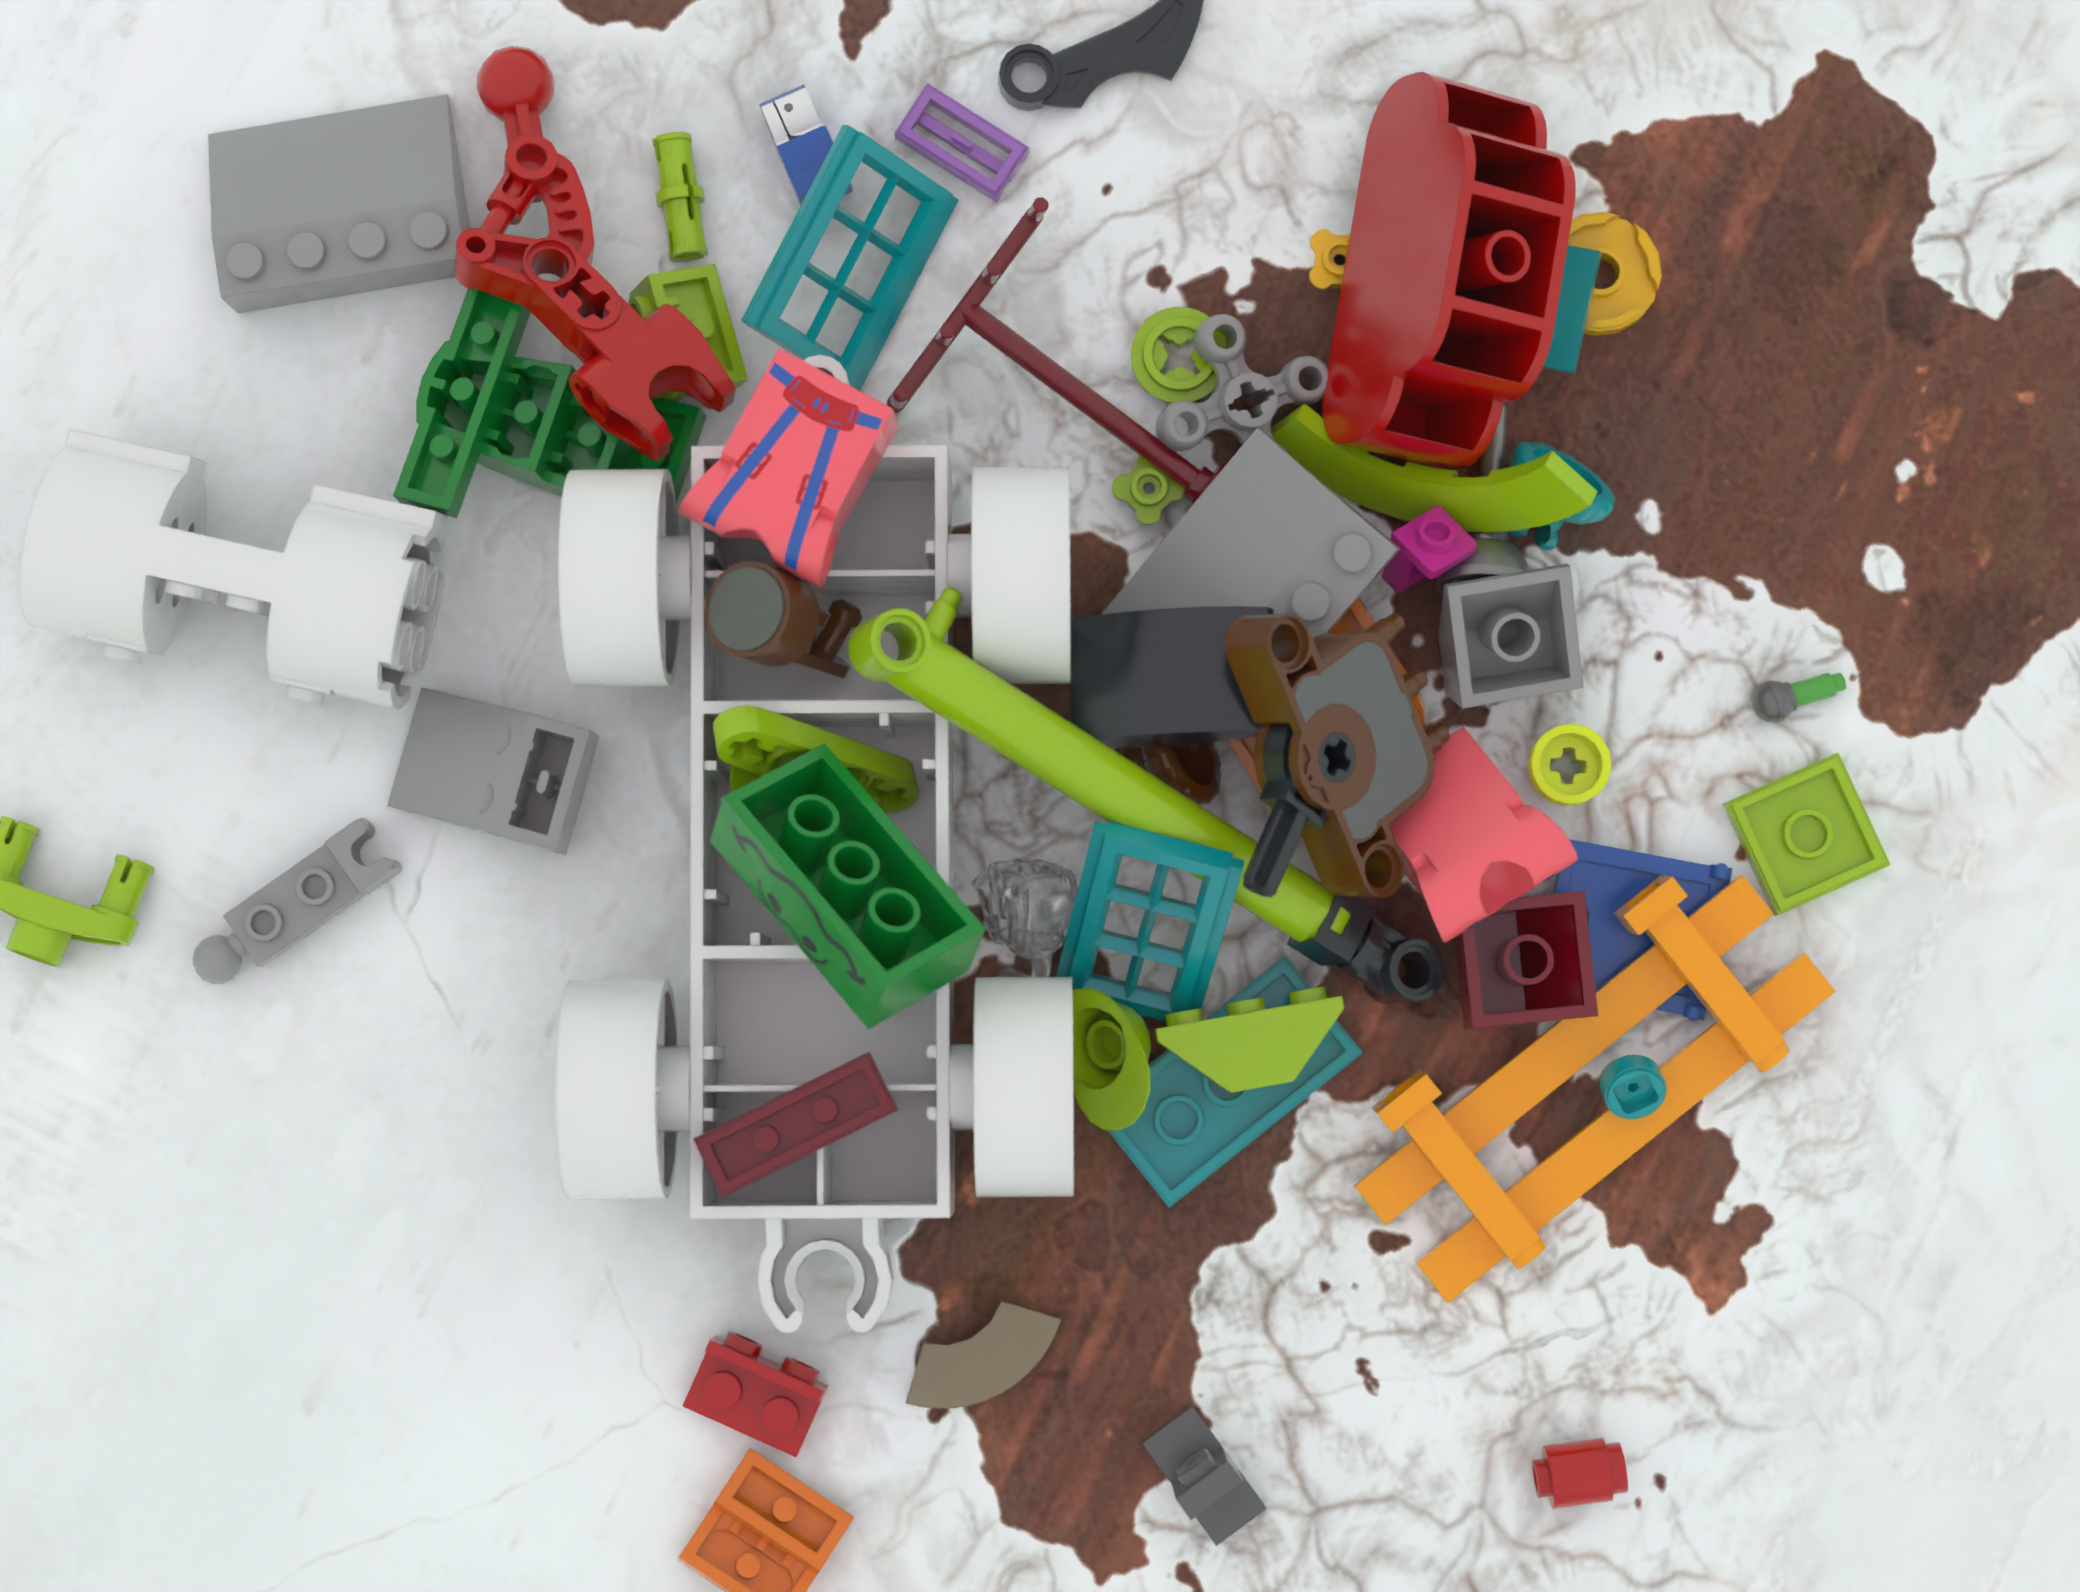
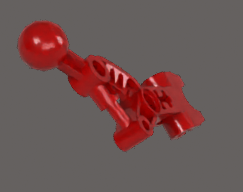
M508 46L495 50L484 61L477 74V91L487 112L504 122L508 145L505 153L503 177L486 203L490 213L481 227L464 230L457 238L455 278L465 288L478 289L525 306L570 352L575 354L584 363L582 367L569 377L570 388L580 405L605 431L618 437L646 457L658 462L671 452L669 446L673 436L668 430L667 423L656 411L651 401L654 397L667 391L684 392L698 400L708 409L722 412L733 403L736 387L709 347L702 332L678 309L669 304H663L643 319L617 293L615 288L591 266L595 243L591 213L585 191L572 162L565 156L557 153L553 144L543 137L540 115L548 107L554 96L553 74L545 59L530 48ZM543 201L547 211L549 235L546 238L535 239L504 234L509 225H517L521 222L532 203ZM550 273L561 279L547 281L541 279L538 275Z

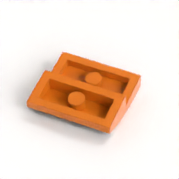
M750 1448L677 1560L724 1592H806L854 1517Z

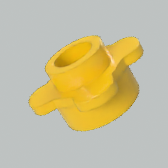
M1321 229L1311 237L1310 247L1315 252L1314 267L1309 273V280L1315 288L1325 290L1328 287L1341 289L1345 263L1337 265L1334 262V257L1336 255H1343L1346 260L1350 234L1333 235L1329 230Z

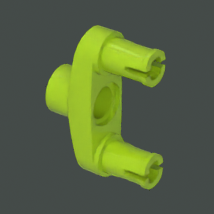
M1 816L0 910L17 919L6 949L26 958L50 966L60 967L70 939L108 946H130L139 921L134 919L149 878L155 868L134 859V862L130 861L129 857L117 854L115 857L116 862L99 905H91L90 909L23 887L24 883L19 881V877L35 837L38 836L40 830L22 821L16 823L13 818Z

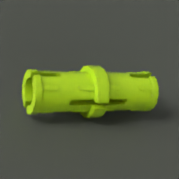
M671 132L658 135L652 139L660 183V190L655 195L658 208L663 209L669 259L672 261H691L703 258L704 255H708L700 204L705 201L703 186L697 185L691 134L687 132Z

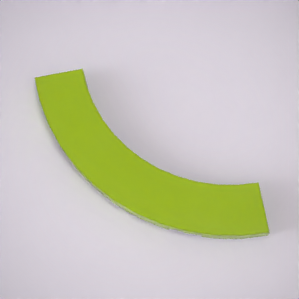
M1303 404L1271 427V434L1276 443L1284 447L1293 458L1336 494L1371 510L1409 522L1435 506L1440 505L1466 532L1518 531L1544 526L1568 518L1590 507L1598 492L1554 451L1518 466L1491 470L1487 477H1458V473L1455 470L1434 468L1409 461L1402 467L1370 455V451L1335 443L1329 438L1325 430L1323 418L1306 404Z

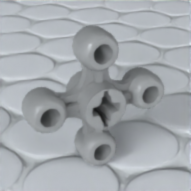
M1213 315L1201 322L1196 329L1194 346L1199 357L1210 363L1215 371L1217 381L1215 390L1211 397L1204 402L1193 403L1185 400L1174 402L1165 407L1157 417L1155 425L1157 437L1165 446L1174 451H1185L1194 448L1202 442L1206 434L1214 430H1223L1233 434L1243 445L1252 433L1259 428L1276 442L1271 434L1270 423L1277 408L1285 404L1302 406L1303 404L1312 405L1321 400L1326 390L1328 368L1320 359L1308 355L1297 357L1286 363L1280 373L1275 376L1265 377L1262 374L1254 373L1244 361L1243 350L1246 344V333L1241 322L1231 315ZM1215 330L1220 331L1225 336V349L1216 345L1213 337ZM1300 372L1308 376L1310 380L1309 390L1304 389L1300 385L1298 378ZM1257 396L1258 402L1254 403L1253 407L1248 410H1229L1228 405L1233 404L1235 399ZM1177 416L1182 417L1188 424V434L1186 436L1180 434L1175 427Z

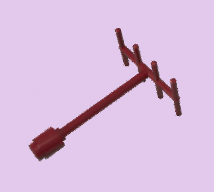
M1038 197L887 400V406L893 408L896 417L900 414L966 325L1183 487L1185 491L1182 495L1191 501L1185 510L1186 513L1225 465L1220 463L1213 472L1206 466L1199 470L980 306L1042 222L1049 204L1045 198Z

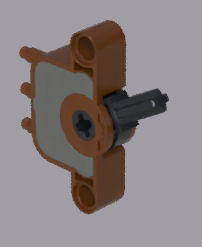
M1393 613L1387 618H1382L1364 632L1327 633L1315 637L1311 636L1304 620L1293 614L1242 616L1235 619L1229 626L1225 636L1226 656L1254 723L1262 725L1255 742L1254 767L1258 783L1263 790L1259 799L1272 808V812L1243 876V886L1250 892L1268 898L1276 894L1301 836L1322 885L1332 895L1387 898L1393 895L1400 887L1403 879L1404 864L1389 824L1418 802L1429 790L1434 777L1435 760L1433 755L1442 748V745L1450 737L1448 728L1442 724H1436L1431 729L1424 730L1412 699L1427 685V675L1420 669H1414L1410 673L1402 675L1395 655L1389 646L1397 638V635L1405 629V620L1400 614Z

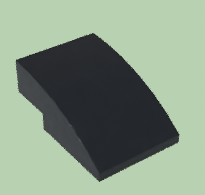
M1246 606L1189 607L1129 611L1071 618V723L1111 749L1148 744L1165 749L1257 737L1262 725L1254 723L1225 652V636L1229 626L1235 619L1242 616L1274 614V610L1269 607Z

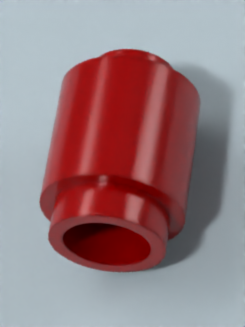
M1603 1438L1545 1445L1542 1446V1459L1532 1460V1473L1537 1497H1548L1552 1509L1613 1501L1614 1494L1627 1493L1628 1491L1626 1464L1619 1442L1605 1444Z

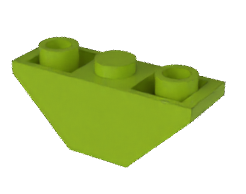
M1323 986L1288 993L1290 1005L1266 1009L1264 997L1228 1003L1229 1016L1204 1020L1202 1008L1166 1014L1167 1027L1154 1029L1155 1038L1158 1044L1229 1093L1294 1082L1343 1011L1342 996L1327 998L1326 988Z

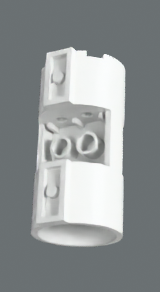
M68 429L65 446L54 456L39 484L23 539L19 571V597L23 616L30 626L105 643L103 656L141 664L143 652L163 656L164 650L173 641L184 620L191 599L269 616L266 644L267 666L270 674L269 681L286 684L285 697L322 705L326 693L394 709H401L411 697V687L404 685L408 673L413 674L416 670H423L439 612L444 573L439 572L438 566L433 564V552L442 553L445 547L444 530L448 516L429 509L313 484L310 500L296 519L283 553L205 536L207 499L203 477L207 462L180 453Z

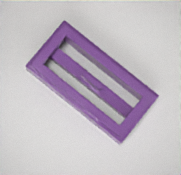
M928 83L894 133L896 140L996 203L1002 196L1003 189L1007 183H1010L1015 176L1016 169L1020 163H1023L1029 154L1028 146ZM929 104L1010 154L1006 161H1001L925 113ZM916 124L997 175L993 180L989 179L913 130Z

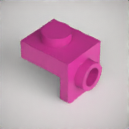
M1437 505L1391 533L1390 540L1401 549L1383 569L1382 579L1398 594L1425 577L1434 579L1468 559L1475 552L1477 543L1440 505Z

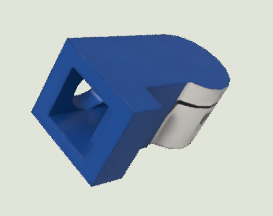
M801 85L759 104L800 206L833 144L826 125L823 126L805 85ZM851 183L849 184L845 194H848L853 191Z

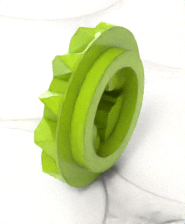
M1171 307L1153 314L1144 321L1133 339L1131 364L1132 371L1145 393H1149L1169 405L1185 400L1195 403L1214 392L1217 382L1215 371L1210 363L1199 357L1195 346L1190 355V360L1194 365V370L1198 373L1197 375L1192 370L1187 371L1182 366L1176 367L1173 371L1169 370L1165 375L1162 374L1165 370L1169 354L1164 349L1165 345L1160 339H1163L1168 345L1172 344L1176 348H1181L1186 343L1190 344L1194 340L1196 329L1201 322L1209 318L1208 315L1193 308ZM1215 330L1213 337L1216 345L1225 349V336L1220 331Z

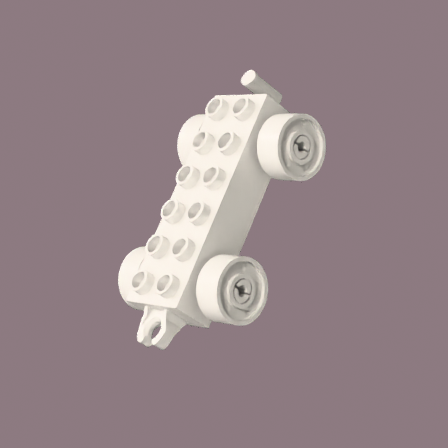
M816 355L803 360L850 386L846 371L832 357ZM888 445L846 523L839 531L834 558L823 588L819 589L808 583L816 595L819 607L831 615L828 609L832 602L844 599L861 610L863 619L860 623L890 609L905 608L915 612L925 620L933 603L939 600L943 590L952 587L962 595L955 618H972L974 661L1010 684H1070L1069 467H973L971 534H952V467L948 445ZM691 446V488L721 459L725 446ZM668 469L570 470L564 483L560 511L558 588L563 654L567 674L572 686H671L677 664L680 620H691L690 1046H678L675 1001L672 986L668 979L569 980L562 999L556 1056L557 1147L565 1194L568 1199H667L670 1196L674 1180L678 1132H690V1219H765L766 1248L760 1256L757 1284L762 1308L776 1329L788 1334L795 1332L802 1326L805 1320L806 1307L805 1300L798 1291L796 1281L798 1267L804 1258L812 1252L827 1249L837 1251L846 1257L853 1267L855 1285L846 1303L847 1324L855 1332H868L874 1327L888 1306L894 1280L890 1254L883 1243V1218H950L955 1212L954 1130H974L976 1197H1074L1072 977H976L974 1044H954V980L868 1030L710 842L722 797L731 793L730 770L732 766L722 761L717 754L713 722L719 714L727 709L737 706H756L911 761L919 790L918 799L905 810L887 813V815L954 891L953 724L888 682H875L863 677L854 668L849 658L848 643L855 627H852L837 653L838 657L851 666L845 678L794 662L780 667H767L723 652L712 641L705 624V603L709 590L721 573L740 562L758 561L781 569L774 564V560L764 543L760 540L747 538H724L692 520L691 536H679L675 492ZM953 622L943 639L944 642L952 647ZM819 625V626H818V631H817L816 636H815V638H814V640H813L814 643H815L816 639L818 638V636H819V634H820V632L822 631V629H823L824 626H822V625ZM883 630L880 637L881 647L889 658L896 660L899 653L898 643L891 633ZM867 1052H871L899 1109L898 1111L721 1198L694 1143V1138Z

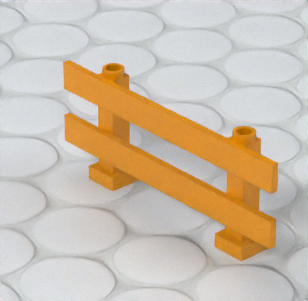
M1660 875L1613 913L1628 933L1640 935L1645 931L1654 944L1596 990L1598 1016L1557 1021L1443 1114L1432 1102L1442 1094L1429 1076L1420 1069L1371 1107L1392 1133L1402 1126L1412 1138L1354 1184V1187L1382 1222L1387 1225L1443 1179H1445L1473 1214L1472 1218L1416 1262L1447 1303L1505 1257L1517 1269L1534 1260L1546 1247L1537 1233L1538 1230L1746 1063H1753L1760 1073L1778 1064L1790 1052V1049L1784 1043L1786 1040L1782 1037V1034L1836 992L1804 952L1800 953L1751 994L1746 992L1722 962L1720 957L1774 914L1743 875H1739L1688 917L1678 907V904L1688 895L1673 876ZM1687 984L1716 1022L1659 1067L1666 1083V1096L1660 1107L1653 1113L1637 1119L1621 1118L1607 1108L1507 1190L1503 1191L1474 1154Z

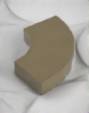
M1002 1300L991 1321L972 1337L949 1344L924 1341L906 1404L935 1409L958 1408L977 1404L1003 1393L1017 1384L1038 1364L1053 1341L1061 1318Z

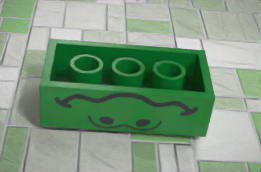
M825 743L722 797L710 842L868 1030L969 971L986 928Z

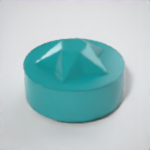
M1633 1054L1622 1056L1605 1068L1600 1078V1090L1606 1106L1613 1114L1621 1118L1637 1119L1653 1113L1660 1107L1666 1096V1083L1656 1062L1646 1056Z

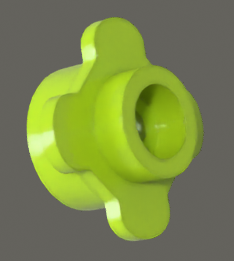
M1140 455L1137 458V465L1127 475L1116 477L1112 484L1114 497L1117 500L1126 501L1128 506L1136 512L1137 520L1144 525L1156 524L1161 518V512L1168 507L1171 501H1180L1184 497L1182 494L1185 491L1183 487ZM1146 483H1152L1155 490L1153 493L1147 494L1143 491V486Z

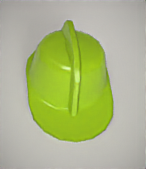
M1094 988L1075 989L1072 991L1073 1094L1091 1123L1103 1130L1121 1131L1136 1122L1145 1110L1150 1094V1068L1148 1065L1151 1051L1150 1033L1144 1020L1134 1009L1115 1002L1109 995Z

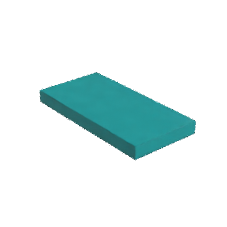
M1284 956L1205 1020L1229 1016L1228 1003L1264 997L1266 1009L1290 1005L1288 993L1311 989V987L1289 959ZM1336 1020L1294 1082L1229 1093L1179 1057L1166 1050L1148 1064L1150 1068V1094L1145 1110L1134 1124L1121 1131L1108 1130V1132L1170 1208L1363 1052Z

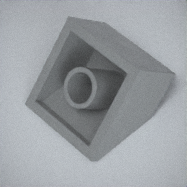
M1568 564L1444 585L1438 629L1445 694L1462 709L1584 688L1571 571Z

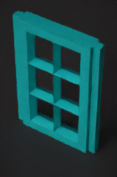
M842 125L741 321L801 360L816 355L832 357L846 371L850 386L860 391L959 200L951 192L864 133L855 130L849 125ZM861 162L887 178L865 222L839 206ZM896 185L921 201L899 245L874 229ZM832 217L858 234L835 279L809 263ZM867 240L892 256L870 301L845 286ZM802 275L828 290L807 334L780 319ZM838 297L863 312L841 356L815 341Z
M1095 821L1056 977H1072V991L1075 989L1094 988L1109 995L1115 1002L1134 1009L1139 1015L1165 1022L1166 1014L1202 1008L1245 860L1233 858V853L1117 822L1108 821L1107 825ZM1123 855L1157 863L1150 892L1116 884ZM1169 867L1204 876L1196 904L1162 896ZM1111 901L1145 909L1137 938L1104 930ZM1157 913L1191 921L1183 950L1149 941ZM1099 946L1132 955L1125 981L1092 973ZM1144 958L1178 967L1170 993L1137 985Z

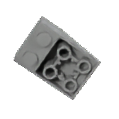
M421 687L387 806L566 855L600 737L586 728Z

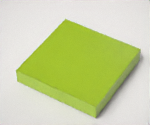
M1835 753L1722 804L1774 916L1787 912L1891 865L1839 753Z

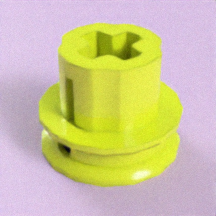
M1577 724L1558 725L1541 735L1531 748L1528 759L1529 778L1537 792L1548 801L1563 806L1582 804L1598 795L1607 784L1612 768L1610 751L1602 737L1590 728ZM1563 751L1570 752V761L1574 764H1580L1581 772L1571 776L1568 784L1561 783L1559 772L1550 770V762L1561 758Z

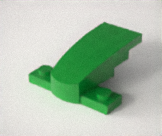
M468 288L449 341H445L436 352L421 378L416 400V422L419 425L393 497L402 504L437 511L443 515L457 518L476 464L479 463L496 472L561 497L566 476L570 470L668 469L672 477L677 503L691 463V446H697L707 417L700 407L654 397L651 401L656 411L667 423L668 430L672 434L673 439L669 446L671 452L657 462L646 457L618 437L605 431L580 405L569 385V377L576 371L572 365L515 357L531 314L525 306L478 289Z

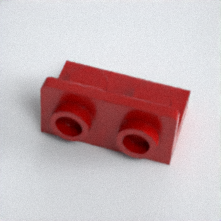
M732 1331L728 1332L726 1339L716 1335L712 1337L705 1349L706 1354L682 1406L797 1457L828 1388L827 1385L816 1381L820 1371L804 1362L787 1356L782 1365L759 1355L763 1345Z

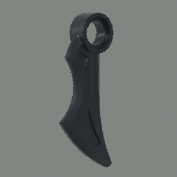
M1159 0L1136 17L1121 25L1054 54L1040 45L1030 43L1018 45L1007 52L1001 61L998 78L1000 92L1007 103L1019 110L1032 111L1041 109L1044 106L1081 109L1088 97L1098 86L1121 74L1133 72L1149 73L1172 81L1193 41L1204 0ZM1026 62L1037 64L1045 72L1046 83L1036 92L1028 93L1019 90L1011 78L1015 67Z

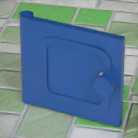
M1569 839L1576 850L1578 860L1556 875L1553 894L1585 891L1595 990H1597L1654 944L1645 931L1640 935L1628 933L1613 915L1615 911L1660 875L1673 876L1688 895L1678 904V907L1688 917L1730 883L1733 868L1727 867L1724 863L1711 864L1710 866ZM1687 984L1655 1009L1682 1014L1684 1017H1688L1690 1021L1704 1020L1706 1012L1705 1006Z

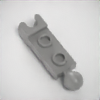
M366 818L353 821L326 840L323 846L224 914V919L234 933L229 937L212 935L203 939L197 945L193 954V966L196 973L204 981L212 984H223L231 980L239 972L242 957L249 953L257 966L264 967L361 899L365 894H371L398 875L402 870L401 864L396 860L383 857L370 865H365L360 858V850L365 842L374 836L376 829Z

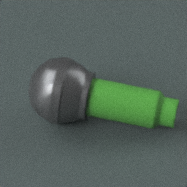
M1839 672L1832 675L1825 673L1792 684L1772 680L1766 681L1758 686L1753 693V710L1765 722L1777 723L1784 721L1793 711H1796L1797 707L1833 697L1836 692L1845 690V679Z

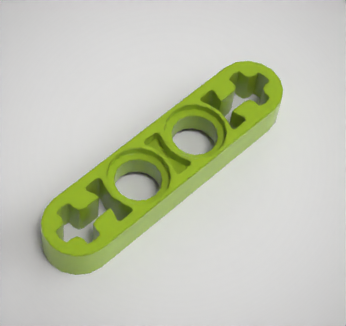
M737 706L727 709L719 714L713 722L717 754L727 764L765 775L825 743L886 814L905 810L918 799L919 790L914 767L911 761L904 757L756 706ZM794 751H800V752H796V753H792V754H787V753L794 752Z

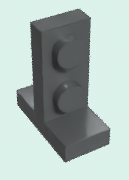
M1192 1404L1142 1440L1144 1447L1172 1484L1177 1502L1190 1520L1196 1517L1216 1546L1267 1509Z

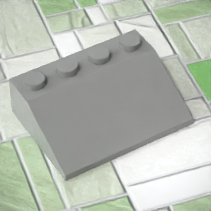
M447 94L208 134L211 230L220 295L237 313L455 277L457 238L464 230L469 229L470 225L450 99Z
M1257 428L1102 614L1189 607H1269L1274 610V614L1297 615L1304 620L1311 636L1315 637L1332 631L1401 548L1269 436Z

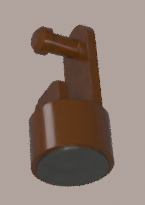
M744 561L726 569L711 586L705 603V624L708 634L714 644L723 652L767 667H780L794 662L840 678L846 677L851 666L838 657L837 653L852 627L856 628L863 617L858 607L844 599L832 602L828 609V612L831 614L829 615L819 607L816 595L806 581L789 572L758 561ZM819 625L824 626L823 629H822V631L820 632L818 638L816 639V641H815V643H814L813 640H814V638H815V636H816V633H817V631H818V626H819Z

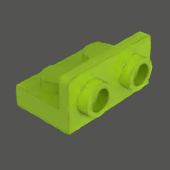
M715 264L649 274L630 292L628 304L643 319L663 304L674 306L702 332L709 347L728 373L735 387H740L748 380ZM667 391L658 395V398L679 402L682 398L689 395L684 392Z

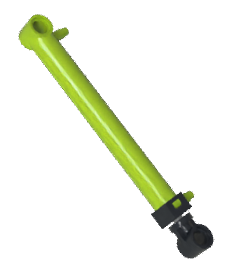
M952 587L945 588L939 600L933 603L925 620L917 613L905 608L890 609L860 623L851 633L848 643L849 658L854 668L863 677L875 682H888L1107 822L1113 821L1233 853V858L1245 860L1234 902L1289 936L1290 939L1287 945L1320 966L1336 965L1339 969L1362 982L1366 992L1375 1001L1383 1004L1427 1000L1434 996L1442 986L1445 975L1444 961L1439 951L1430 942L1422 939L1409 940L1372 916L1376 908L1360 897L1332 895L1326 891L1321 882L1291 863L1288 864L1279 888L1273 897H1263L1247 890L1243 886V876L1258 844L1257 841L943 641L957 615V608L962 600V595L958 590ZM883 630L891 633L898 643L899 653L896 660L889 658L881 647L880 637ZM1188 872L1200 881L1203 880V875ZM1400 960L1404 962L1407 970V978L1404 984L1398 975Z

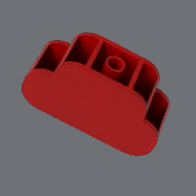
M1416 72L1398 79L1381 99L1371 121L1364 149L1327 367L1328 379L1322 402L1325 430L1333 442L1443 469L1465 468L1475 463L1489 446L1498 427L1504 402L1519 399L1536 381L1544 366L1552 342L1576 196L1575 175L1570 161L1560 153L1546 150V122L1541 109L1536 104L1426 72Z

